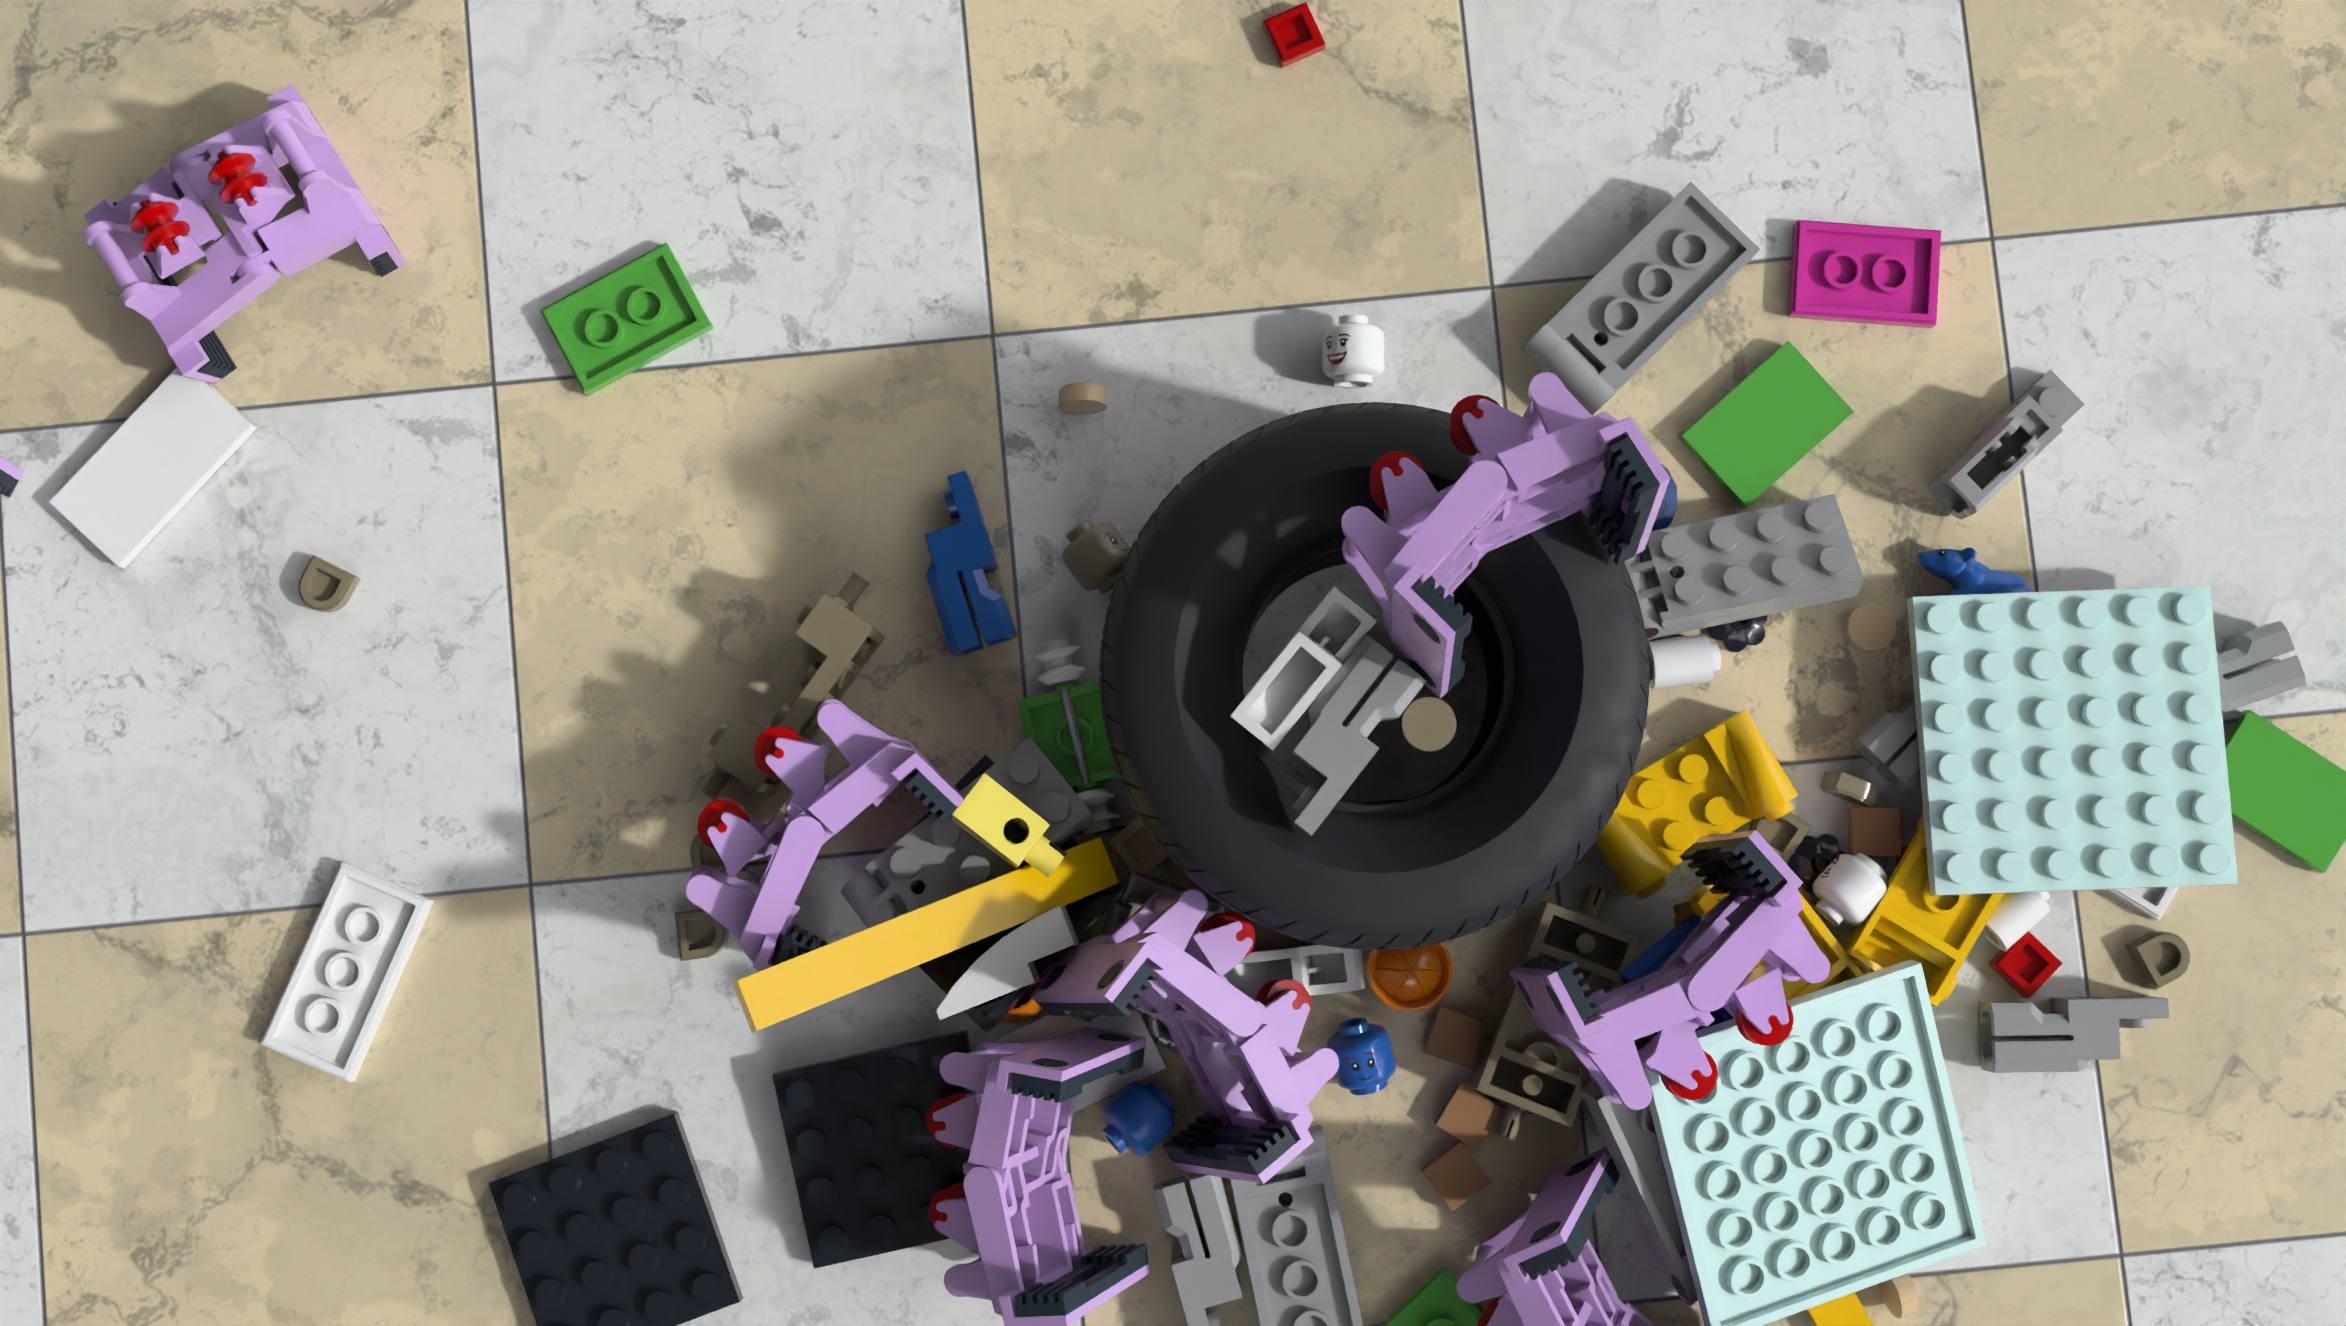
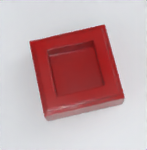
M1307 2L1263 20L1262 27L1281 68L1325 50V41Z
M2029 931L2007 951L2000 950L1988 962L1992 969L2023 998L2030 999L2063 964Z

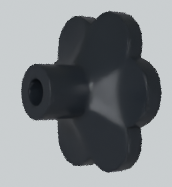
M1768 615L1746 619L1744 624L1736 621L1708 627V633L1714 640L1722 641L1728 651L1740 652L1747 645L1755 646L1763 641L1765 630L1762 625L1767 620Z
M1823 834L1817 838L1805 836L1795 850V853L1788 860L1787 865L1803 882L1801 886L1807 892L1814 893L1812 885L1818 876L1838 855L1847 853L1839 850V843L1832 835ZM1822 859L1825 861L1824 867L1820 864Z

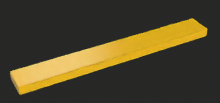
M1101 837L1064 851L1067 853L1049 878L1032 865H1028L733 982L732 984L751 1033L1033 919L1053 908L1067 905L1118 884L1119 881Z

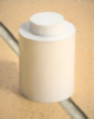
M1706 634L1647 641L1650 669L1649 685L1651 689L1712 682L1714 672L1721 670L1719 646L1716 642L1710 643Z
M2004 893L1981 934L1998 949L2007 951L2050 912L2049 905L2046 902L2050 898L2049 893Z

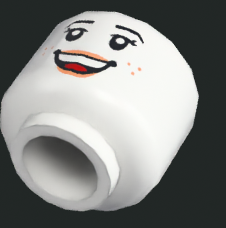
M1367 316L1339 317V324L1333 325L1323 332L1322 369L1327 377L1334 380V386L1341 388L1372 386V379L1381 376L1384 372V332L1380 328L1368 324Z
M1857 853L1855 856L1840 854L1818 876L1812 885L1813 892L1819 901L1815 905V909L1825 920L1834 926H1839L1842 922L1850 926H1862L1886 893L1887 886L1885 882L1888 880V876L1876 862L1862 853Z

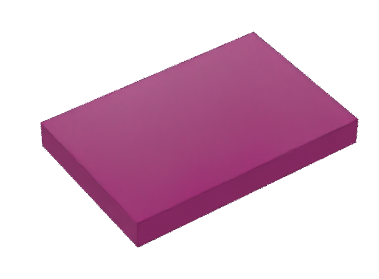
M1797 220L1793 224L1788 318L1933 328L1937 321L1941 230Z

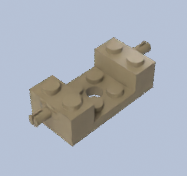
M852 572V575L837 595L834 594L831 598L824 593L819 601L812 598L800 612L796 622L801 626L795 634L825 654L827 658L822 664L816 661L811 665L800 682V686L804 690L793 705L790 702H786L773 718L771 726L783 725L792 728L802 739L812 740L820 730L817 721V710L820 704L827 699H837L840 701L884 640L885 636L852 613L854 604L870 584L855 572ZM736 716L732 722L725 720L714 732L709 742L714 748L707 757L714 761L715 766L698 789L711 799L716 800V797L729 779L736 777L757 792L774 794L783 781L780 777L775 778L766 775L758 768L754 760L753 749L756 740L766 729L754 721Z
M1589 883V888L1580 910H1568L1550 902L1539 901L1522 946L1527 948L1522 964L1533 958H1545L1547 963L1559 964L1564 960L1576 961L1578 967L1571 971L1582 972L1584 978L1577 982L1587 983L1590 988L1584 991V993L1592 994L1600 989H1603L1606 993L1625 985L1619 973L1633 963L1642 938L1611 927L1599 918L1609 890ZM1514 982L1493 1040L1487 1039L1470 1085L1480 1092L1498 1098L1506 1105L1495 1133L1516 1141V1136L1525 1113L1538 1114L1571 1127L1583 1097L1580 1090L1587 1086L1591 1075L1570 1048L1562 1046L1545 1031L1539 1030Z

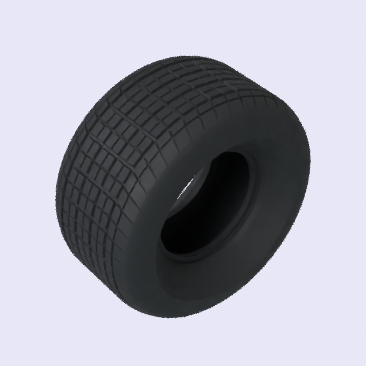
M1384 402L1330 405L1305 410L1301 413L1298 412L1271 421L1239 436L1236 441L1232 440L1211 454L1207 460L1204 459L1182 478L1180 484L1177 483L1160 502L1158 508L1153 511L1138 533V540H1134L1122 564V570L1119 571L1110 597L1111 605H1108L1102 632L1103 638L1101 640L1099 664L1102 716L1107 741L1111 745L1109 749L1117 773L1121 777V783L1133 808L1138 810L1137 814L1168 857L1209 895L1231 910L1268 929L1299 940L1303 939L1306 942L1358 950L1416 948L1453 940L1479 931L1519 911L1540 897L1566 875L1571 867H1574L1589 850L1595 839L1597 840L1626 790L1643 740L1649 701L1650 669L1647 637L1640 604L1625 563L1623 562L1616 566L1613 561L1615 554L1610 556L1607 552L1609 544L1603 546L1601 542L1603 534L1597 536L1594 532L1596 524L1591 526L1588 522L1590 513L1584 516L1580 510L1560 521L1558 520L1487 552L1479 560L1476 568L1452 593L1455 605L1460 603L1463 606V614L1465 615L1469 612L1473 616L1471 627L1479 641L1487 675V698L1483 720L1471 749L1457 768L1439 785L1410 801L1389 805H1362L1338 801L1310 837L1293 824L1299 813L1292 808V805L1307 786L1284 770L1271 756L1262 741L1231 717V714L1245 698L1242 672L1246 646L1263 613L1286 589L1317 571L1348 564L1342 554V545L1346 536L1342 532L1341 521L1346 510L1355 506L1366 507L1387 524L1384 509L1375 503L1370 492V472L1374 463L1380 457L1391 452H1406L1414 456L1422 464L1426 475L1437 493L1456 483L1466 472L1470 461L1467 455L1458 450L1450 439L1451 413L1437 409Z

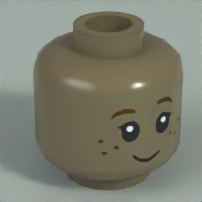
M1088 519L1066 535L1070 544L1064 549L1062 559L1084 590L1094 591L1098 589L1101 594H1104L1114 588L1130 546L1111 522H1101L1094 526Z

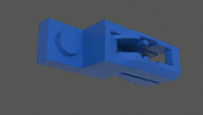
M966 470L947 476L951 490L943 492L951 519L960 517L961 523L925 534L933 559L926 573V578L950 653L954 657L984 649L961 579L963 576L985 643H988L990 647L1018 637L1005 597L991 590L986 572L999 569L971 479Z

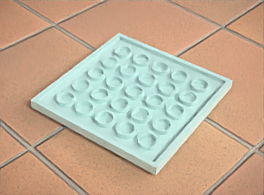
M2210 586L1917 596L1907 599L1930 896L2238 884Z
M1910 959L1786 1001L1792 1009L1794 1023L1789 1037L1780 1044L1765 1046L1753 1044L1746 1040L1738 1031L1735 1018L1696 1031L1695 1033L1702 1049L1712 1056L1718 1071L1716 1086L1709 1095L1702 1099L1688 1100L1674 1096L1665 1088L1660 1076L1647 1068H1643L1653 1092L1649 1107L1704 1326H1762L1987 1245L1920 962Z

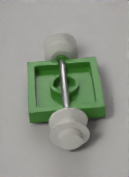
M1068 639L1043 643L1039 645L1041 653L1032 657L1033 660L1043 662L1045 672L1037 680L1048 686H1057L1054 687V692L1017 700L1025 737L1027 739L1030 736L1071 788L1078 787V791H1084L1078 793L1077 796L1090 810L1095 820L1082 829L1083 834L1088 835L1112 829L1110 819L1120 816L1119 814L1108 812L1106 802L1114 796V793L1104 788L1093 790V788L1098 787L1097 782L1120 777L1109 749L1111 745L1106 737L1099 681L1074 687L1071 681L1077 680L1085 671V667L1074 665L1072 655L1080 649V646H1069Z

